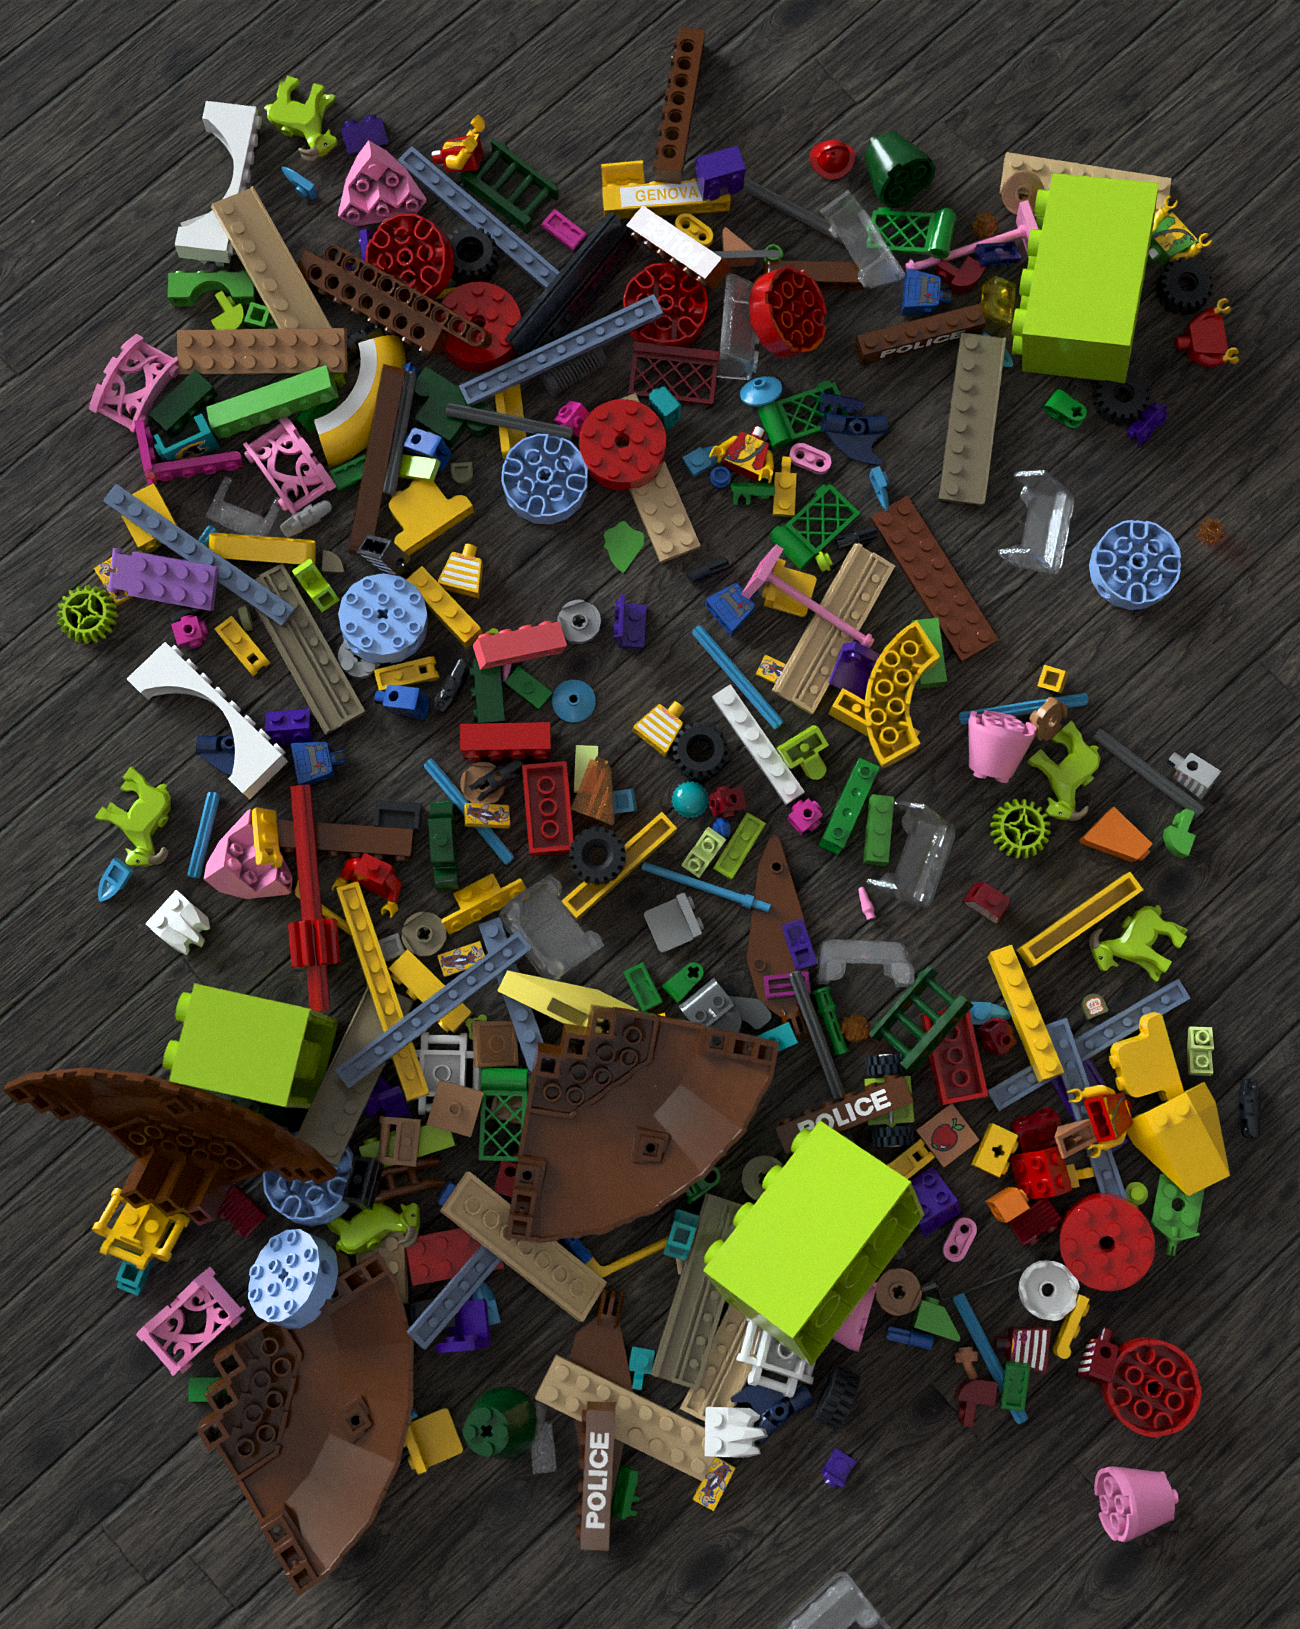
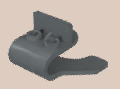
M714 978L679 1005V1008L689 1021L705 1024L708 1028L739 1032L742 1021L749 1023L754 1029H760L771 1020V1012L761 1000L729 996ZM720 1037L712 1039L713 1044L720 1042Z

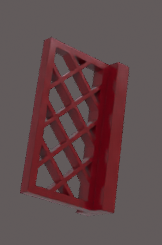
M634 342L628 396L636 393L637 397L649 398L650 392L648 391L650 389L653 391V387L663 380L678 402L713 406L719 351ZM637 358L646 359L651 366L641 372L636 366ZM662 361L668 362L672 367L664 375L656 367ZM682 364H689L693 369L686 377H683L677 369ZM704 366L713 367L712 375L706 380L698 372ZM651 369H654L660 378L650 384L644 375ZM675 371L681 380L672 387L665 378ZM696 373L702 383L693 389L686 380ZM640 378L649 386L643 391H633L634 383ZM683 382L691 391L685 397L679 396L675 391ZM705 385L710 391V399H701L696 391Z

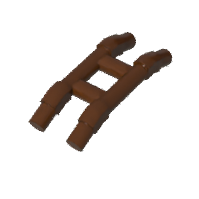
M424 1157L417 1159V1166L393 1165L383 1168L380 1179L385 1177L388 1189L377 1191L374 1204L418 1191L445 1187L444 1178H429L419 1181L416 1172L419 1169L438 1167L439 1159L437 1157ZM407 1172L410 1184L397 1187L394 1175Z

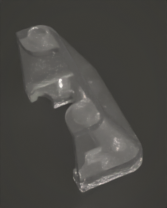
M550 874L512 898L499 915L501 922L511 936L519 931L532 947V950L526 956L542 978L559 981L598 952L604 944L596 932L587 931L584 933L559 900L562 886Z
M827 939L818 947L817 984H829V981L842 978L845 974L846 963L884 965V976H889L893 979L895 988H907L914 984V968L908 950L902 943Z

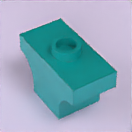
M790 1022L756 1036L779 1042L778 1052L799 1043Z
M676 1209L663 1252L664 1255L686 1261L696 1231L698 1215Z
M155 1257L150 1259L144 1271L137 1269V1265L123 1260L115 1279L118 1281L117 1288L139 1296Z

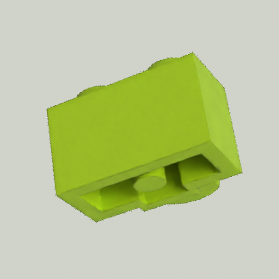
M812 725L776 748L788 768L792 769L800 764L806 776L811 779H820L826 773V765L818 752L829 746L818 726Z

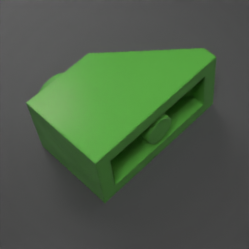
M926 1296L925 1300L921 1299L915 1309L911 1325L959 1342L960 1336L945 1307L938 1305L940 1300Z

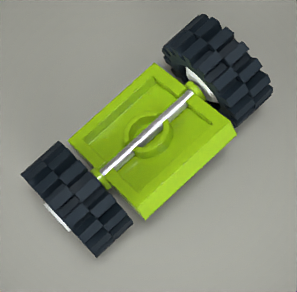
M884 1054L865 1057L867 1076L883 1075V1078L864 1079L865 1086L875 1082L878 1086L886 1083L885 1078L892 1076L889 1074L908 1073L900 1064L904 1060V1056L902 1054ZM904 1076L912 1094L911 1076ZM913 1103L868 1120V1125L887 1124L889 1126L871 1128L873 1147H897L914 1144L912 1126L894 1127L896 1123L915 1122Z

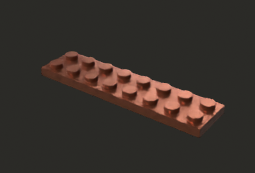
M908 495L891 504L888 511L883 509L870 517L871 522L877 527L881 538L930 616L939 619L940 631L960 663L999 640Z

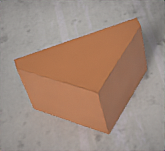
M725 227L723 229V251L753 250L728 228ZM757 257L723 258V260L729 267L754 266Z
M1090 1119L1058 1126L1055 1133V1139L1062 1158H1067L1097 1142Z

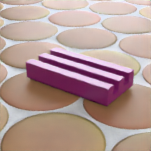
M801 972L802 977L805 978L804 983L808 994L811 995L809 972ZM790 973L763 976L766 999L796 996L794 991L770 993V990L793 987L791 983L769 985V981L790 979Z

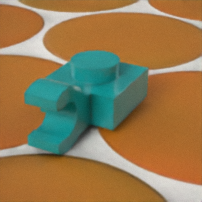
M632 1346L628 1366L629 1371H635L632 1389L641 1390L644 1373L651 1374L655 1350Z

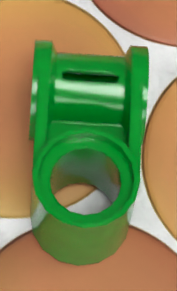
M1056 390L1043 407L1046 414L1070 429L1079 428L1087 414L1083 404L1077 402L1062 390Z
M695 962L687 964L678 974L676 973L668 980L662 988L678 1003L703 977L704 971L702 966ZM689 967H691L692 969L697 967L699 969V971L697 972V974L699 975L698 978H695L694 976L691 978L688 977Z
M714 1166L712 1169L717 1174L715 1181L707 1182L705 1179H700L691 1186L694 1193H692L690 1188L684 1192L688 1198V1204L704 1195L706 1191L719 1183L720 1172L717 1167Z

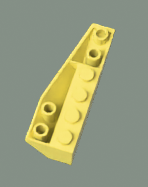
M508 970L497 990L563 1024L587 1027L591 1004L638 1011V1009L596 989Z

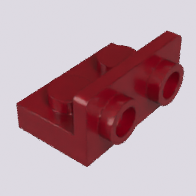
M1051 1107L1039 1109L1036 1113L1018 1117L1015 1121L1010 1122L1011 1128L1018 1135L1017 1141L1019 1142L1021 1153L1037 1151L1057 1143L1055 1133L1057 1127L1062 1126L1059 1115Z

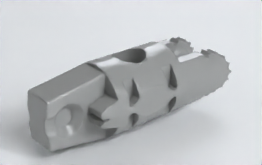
M326 500L318 502L313 506L310 504L292 515L280 525V528L287 538L303 532L310 526L320 522V518L327 515L331 511L332 506Z

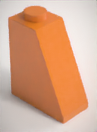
M1115 807L1109 809L1079 840L1083 845L1129 862H1134L1138 859L1142 861L1150 853L1148 849L1153 844Z

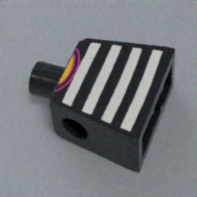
M367 534L357 553L384 573L401 576L402 578L408 576L410 568L407 565L410 562V557L392 540Z

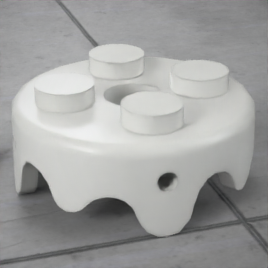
M1044 1260L1033 1263L1026 1268L1020 1278L1018 1290L1022 1304L1032 1315L1041 1319L1057 1321L1063 1319L1066 1314L1075 1308L1077 1292L1080 1287L1078 1280L1066 1266L1055 1261ZM1046 1283H1050L1053 1286V1293L1050 1296L1042 1294V1286Z

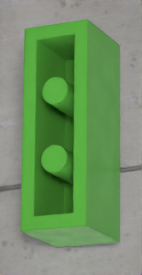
M939 619L917 620L941 656L936 665L916 682L917 688L943 687L947 682Z
M872 794L869 798L863 864L886 866L889 863L894 797Z

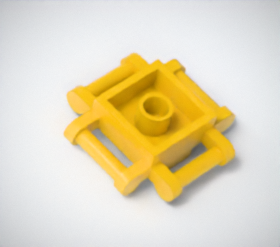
M114 1188L111 1194L112 1198L100 1220L95 1222L92 1227L93 1232L107 1238L100 1248V1253L106 1256L110 1254L137 1265L136 1268L142 1271L145 1270L150 1259H153V1257L168 1262L172 1256L171 1251L183 1228L188 1226L190 1218L183 1214L166 1217L152 1203L135 1209L120 1196L122 1189ZM121 1201L126 1205L114 1227L110 1229L107 1227V1224ZM175 1223V1226L172 1229L163 1248L159 1249V1246L163 1241L171 1224ZM114 1244L117 1245V1246H120V1247H122V1248H125V1249H127V1250H130V1251H132V1252H134V1253H137V1254H139V1255H142V1256H138V1255H136V1254H133V1253H131V1252H128V1251H126V1250H123V1249H121V1248H119V1247L114 1246Z

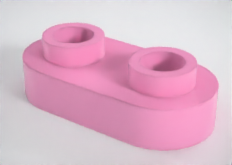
M797 443L790 450L789 457H791V462L800 468L818 475L825 474L830 469L831 458L824 451L804 443ZM802 454L804 458L799 459L796 455ZM822 462L824 466L818 467L816 463Z
M961 1217L954 1222L942 1245V1253L946 1259L958 1262L965 1257L977 1233V1227L973 1220ZM964 1224L968 1228L966 1233L960 1231V1227ZM952 1245L957 1247V1252L954 1254L950 1253Z

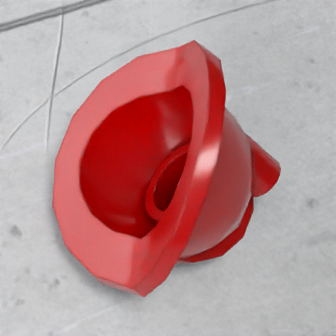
M832 139L815 145L810 152L809 159L812 168L818 175L826 179L835 180L844 177L850 172L855 162V152L850 146L840 140Z

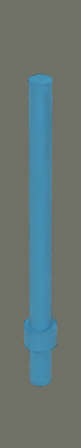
M645 861L642 865L641 870L741 903L743 907L748 909L752 907L767 913L771 904L754 899L755 896L749 894L742 895Z

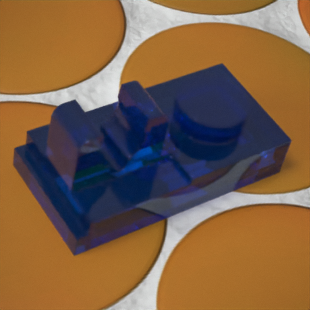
M1014 241L977 244L974 249L981 266L996 265V267H999L1001 264L1010 266L1022 258Z
M823 391L819 393L821 397L820 413L824 412V408L829 403L832 407V414H836L838 405L844 407L843 410L856 413V410L862 411L864 402L861 399Z

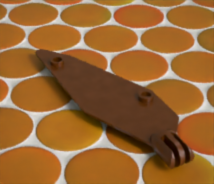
M773 835L769 838L758 865L754 899L771 905L768 913L753 908L746 960L758 999L769 1010L782 1018L783 1024L787 1023V1021H792L797 1040L799 1041L802 1040L797 1024V1018L801 1019L806 1038L811 1036L797 997L766 999L763 976L788 974L794 971L806 972L808 970V967L799 970L795 969L781 925L803 919L809 936L778 836ZM775 864H779L781 866V869L779 871L773 870V866ZM790 979L769 981V985L791 983ZM793 987L770 990V993L794 991Z
M603 1288L597 1316L575 1334L570 1361L633 1392L620 1326L625 1293L621 1292L617 1313L615 1314L612 1313L616 1291L612 1290L608 1311L606 1312L603 1311L607 1289ZM573 1418L580 1455L585 1456V1448H580L581 1433H586V1424H582L581 1421ZM615 1438L611 1503L624 1445L623 1442Z

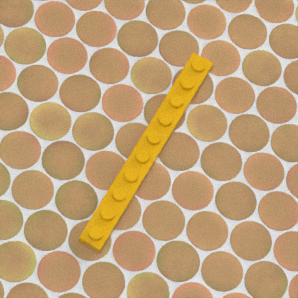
M357 881L337 887L336 891L383 1032H385L404 1018L360 885ZM411 1042L392 1056L407 1102L429 1095L421 1066Z

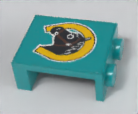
M202 414L194 417L201 432L168 448L158 434L154 435L157 441L154 447L163 462L201 457L220 448Z

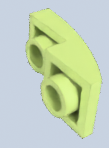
M576 745L574 793L596 794L598 746Z
M708 827L681 866L700 878L726 839Z
M1212 1027L1188 1028V1075L1211 1076L1213 1074L1211 1052L1214 1050Z

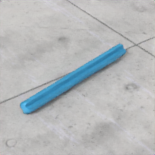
M701 625L697 626L692 631L693 636L773 729L780 727L783 724L782 718Z
M1086 693L1054 697L1065 703L1067 708L1088 704ZM1047 699L965 711L959 714V720L962 725L968 724L972 711L977 712V714H983L984 710L1012 716L1032 714L1035 710H1039Z
M433 759L428 760L424 764V768L464 815V805L469 803L468 800ZM474 827L504 864L507 865L514 860L513 854L491 828Z
M961 1293L954 1296L953 1301L994 1381L998 1383L997 1387L1000 1393H1002L1004 1370L965 1294ZM1010 1410L1016 1423L1021 1424L1028 1419L1025 1411Z

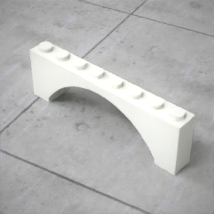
M206 101L202 117L206 132L214 134L226 146L234 163L233 178L226 195L223 197L225 199L247 190L246 183H249L251 178L250 165L254 163L253 149L258 145L257 130L261 129L262 119L261 116H258L257 108L254 106ZM213 210L186 227H178L175 248L179 258L230 263L231 255L235 254V249Z
M164 642L127 680L148 700L153 696L163 694H189L206 699L218 706L229 721L235 744L234 767L232 775L228 779L247 798L251 799L288 762L283 756L286 752L277 743L272 746L268 742L271 738L262 729L257 731L254 728L256 723L248 715L242 717L239 714L241 709L233 701L228 703L224 699L227 695L219 687L213 689L210 686L212 681L204 673L199 675L196 672L198 667L190 659L185 662L181 658L184 654L175 645L171 648Z

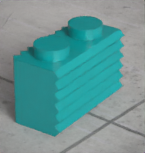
M665 386L660 389H654L648 396L650 398L648 405L659 417L666 432L679 422L681 404Z

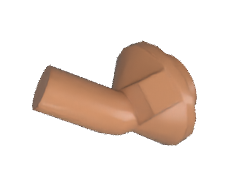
M973 1347L959 1348V1353H954L956 1362L963 1363L969 1379L977 1378L978 1375L972 1362L978 1361V1352H973Z

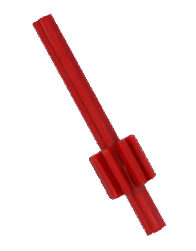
M311 785L291 786L290 791L302 921L290 922L288 924L291 964L293 968L306 967L310 1009L326 1011L331 1010L327 965L339 964L341 961L338 926L335 918L323 919Z

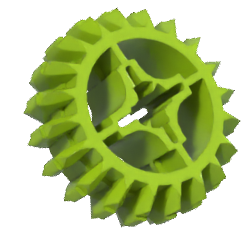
M85 585L83 590L80 586H77L76 593L69 590L70 597L62 596L65 603L58 604V607L62 609V611L56 612L57 616L61 618L58 620V624L63 626L61 628L62 632L68 633L67 636L70 639L75 638V641L81 643L83 640L86 644H89L92 639L95 643H98L99 636L106 639L104 633L106 631L112 633L110 625H116V621L112 618L118 617V613L114 611L117 609V605L112 603L113 598L110 595L107 596L108 593L105 590L100 591L97 586L91 589L89 585ZM97 601L102 603L103 615L97 612ZM88 611H90L93 614H90L89 616L86 615V618L82 615L85 613L89 614ZM72 613L78 617L77 628L73 626ZM98 623L96 626L90 628L91 625Z
M1014 799L1012 805L1009 802L1004 803V808L999 807L997 809L999 814L992 816L997 822L990 824V827L996 829L990 834L991 836L998 837L993 843L997 844L1000 842L1002 844L999 847L1000 851L1007 848V856H1010L1012 852H1014L1016 859L1020 857L1021 853L1024 859L1029 857V853L1034 856L1037 854V850L1041 851L1044 849L1042 843L1046 844L1049 841L1045 836L1050 835L1051 831L1045 829V827L1051 824L1048 821H1043L1048 815L1046 813L1040 815L1039 812L1042 810V807L1039 806L1035 810L1033 808L1035 802L1033 801L1027 806L1026 799L1021 800L1020 805L1018 800ZM1019 812L1015 822L1004 823L1008 814ZM1027 815L1033 819L1036 826L1028 822ZM1018 825H1021V828L1025 829V831L1020 833V829L1016 827ZM1005 832L1012 834L1013 842L1007 838ZM1026 835H1036L1032 844L1022 846Z

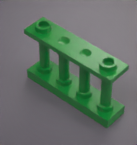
M858 759L856 766L852 768L818 847L837 856L839 855L841 848H844L880 768L879 766L864 759Z

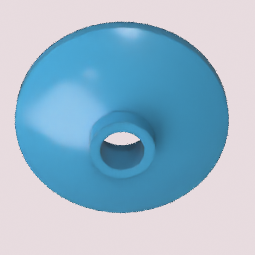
M769 376L752 379L742 387L740 391L741 400L749 406L767 405L781 395L782 384L778 379Z
M568 680L561 683L555 689L552 696L554 712L559 718L570 723L586 720L593 713L596 704L592 688L580 680ZM576 696L578 698L577 702H570V697Z

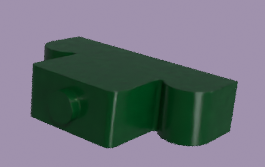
M426 366L416 379L415 394L418 401L424 404L415 417L417 425L423 431L442 437L448 447L451 448L455 445L466 428L469 429L470 434L475 438L487 436L494 425L447 416L446 407L448 403L467 407L468 405L458 386ZM483 402L471 406L472 408L496 412Z
M453 800L430 802L431 819H428L435 889L438 893L459 891Z

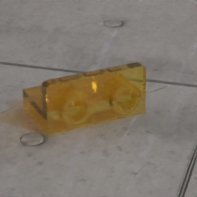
M998 276L984 282L981 290L980 306L985 321L990 319L1004 326L1011 324L1017 284Z

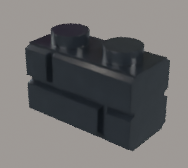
M354 1155L342 1202L354 1208L372 1210L384 1164L375 1158Z

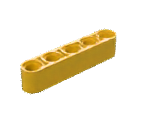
M226 533L209 534V549L224 559L302 564L310 558L315 564L316 541Z

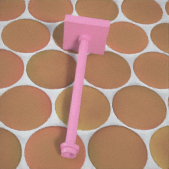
M1028 200L1019 203L1016 217L1018 229L952 250L949 253V257L943 260L949 261L1019 237L1023 240L1027 252L1030 230L1038 229ZM931 257L915 263L913 260H909V263L905 264L906 272L907 269L919 271L937 265L941 259Z
M776 544L759 563L741 595L749 599L764 582L767 583L769 581L860 642L863 646L870 648L875 640L871 634L865 636L773 574L772 568L783 551V548Z

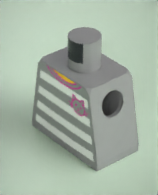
M1174 752L1167 761L1169 765L1176 769L1173 778L1200 800L1214 785L1221 773L1219 769L1193 753H1190L1184 759Z

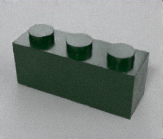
M194 370L148 414L153 422L172 438L174 435L180 434L184 426L190 420H194V417L199 415L205 406L212 404L217 393L214 387Z
M477 658L473 659V666H469L470 678L475 679V687H471L472 700H476L477 708H473L474 722L478 721V724L506 723L501 666L480 670Z

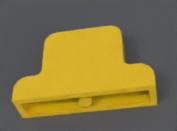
M414 480L409 485V488L403 492H396L389 502L391 514L403 530L394 538V543L408 556L474 513L473 505L466 496L456 495L450 500L446 499L435 482Z
M1156 1012L1145 1014L1139 1021L1140 1034L1114 1043L1110 1049L1111 1056H1109V1061L1112 1068L1116 1070L1117 1078H1115V1081L1120 1091L1133 1097H1141L1158 1092L1161 1101H1169L1183 1094V1086L1162 1014Z

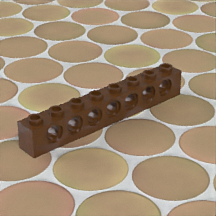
M680 27L679 36H675L674 49L677 50L676 53H672L671 66L674 67L673 71L669 70L668 84L671 85L670 88H666L665 101L668 102L667 106L663 105L662 119L665 120L659 126L661 141H657L656 144L658 159H654L652 172H656V181L681 185L705 44V30Z
M305 249L297 266L308 286L311 287L313 283L318 286L316 291L327 297L330 293L334 296L333 300L342 306H345L346 303L349 304L352 312L360 316L363 313L368 315V321L377 326L380 323L385 325L384 330L396 336L399 333L402 335V341L411 346L416 343L420 346L418 350L428 356L431 353L439 356L450 335L449 332ZM322 271V276L318 279V275ZM337 281H339V285L335 289V284ZM356 290V295L352 299V293ZM373 300V305L369 308V303ZM390 310V315L386 318V313ZM407 320V326L403 329V323ZM425 330L424 336L420 339L421 331Z

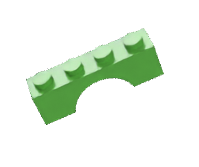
M222 270L218 271V273H208L207 271H197L196 273L176 271L175 273H168V299L172 306H194L202 294L211 290H220L228 293L236 305L241 303L242 306H250L251 302L258 304V291L246 270L240 272Z

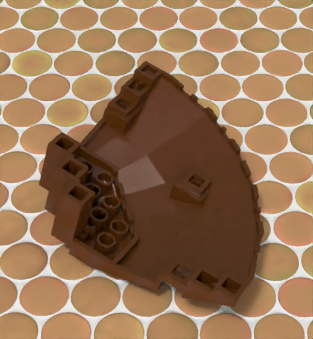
M593 1004L590 1006L587 1027L564 1023L560 1046L537 1042L518 1151V1162L512 1190L506 1238L545 1243L571 1237L575 1239L586 1235H603L615 1230L614 1228L620 1225L629 1224L632 1220L659 1211L666 1203L686 1192L694 1183L704 1179L721 1157L727 1154L730 1147L735 1142L737 1143L746 1133L747 1126L753 1114L755 1115L758 1109L757 1106L773 1079L779 1042L731 1030L708 1028L705 1024L672 1017ZM714 1037H720L718 1044L712 1043ZM648 1144H654L653 1150L648 1151L646 1149ZM529 1171L532 1175L530 1178H525L523 1173Z
M83 1067L29 1073L8 1082L3 1089L18 1105L28 1102L39 1113L42 1114L50 1111L61 1122L80 1115L106 1129L108 1133L137 1158L120 1196L135 1209L152 1203L166 1217L184 1212L198 1226L216 1219L231 1184L263 1172L277 1171L288 1182L299 1179L302 1183L313 1180L316 1184H320L334 1179L337 1170L315 1148L265 1116L202 1089L140 1073Z
M379 1251L337 1276L335 1288L339 1292L336 1297L331 1296L330 1300L326 1299L320 1309L321 1314L313 1322L302 1328L286 1329L263 1321L217 1352L213 1362L221 1373L222 1378L208 1386L205 1397L214 1411L202 1418L196 1429L208 1451L215 1447L258 1518L261 1530L274 1550L273 1553L285 1570L286 1577L298 1596L329 1576L343 1560V1557L350 1548L357 1543L364 1531L371 1526L388 1487L398 1470L413 1408L414 1342L406 1333L409 1330V1324L397 1280ZM233 1354L235 1360L229 1359V1356ZM225 1388L228 1393L224 1394L221 1390ZM359 1416L360 1421L354 1424L351 1422V1418ZM276 1526H280L283 1531L280 1534H275L273 1529Z

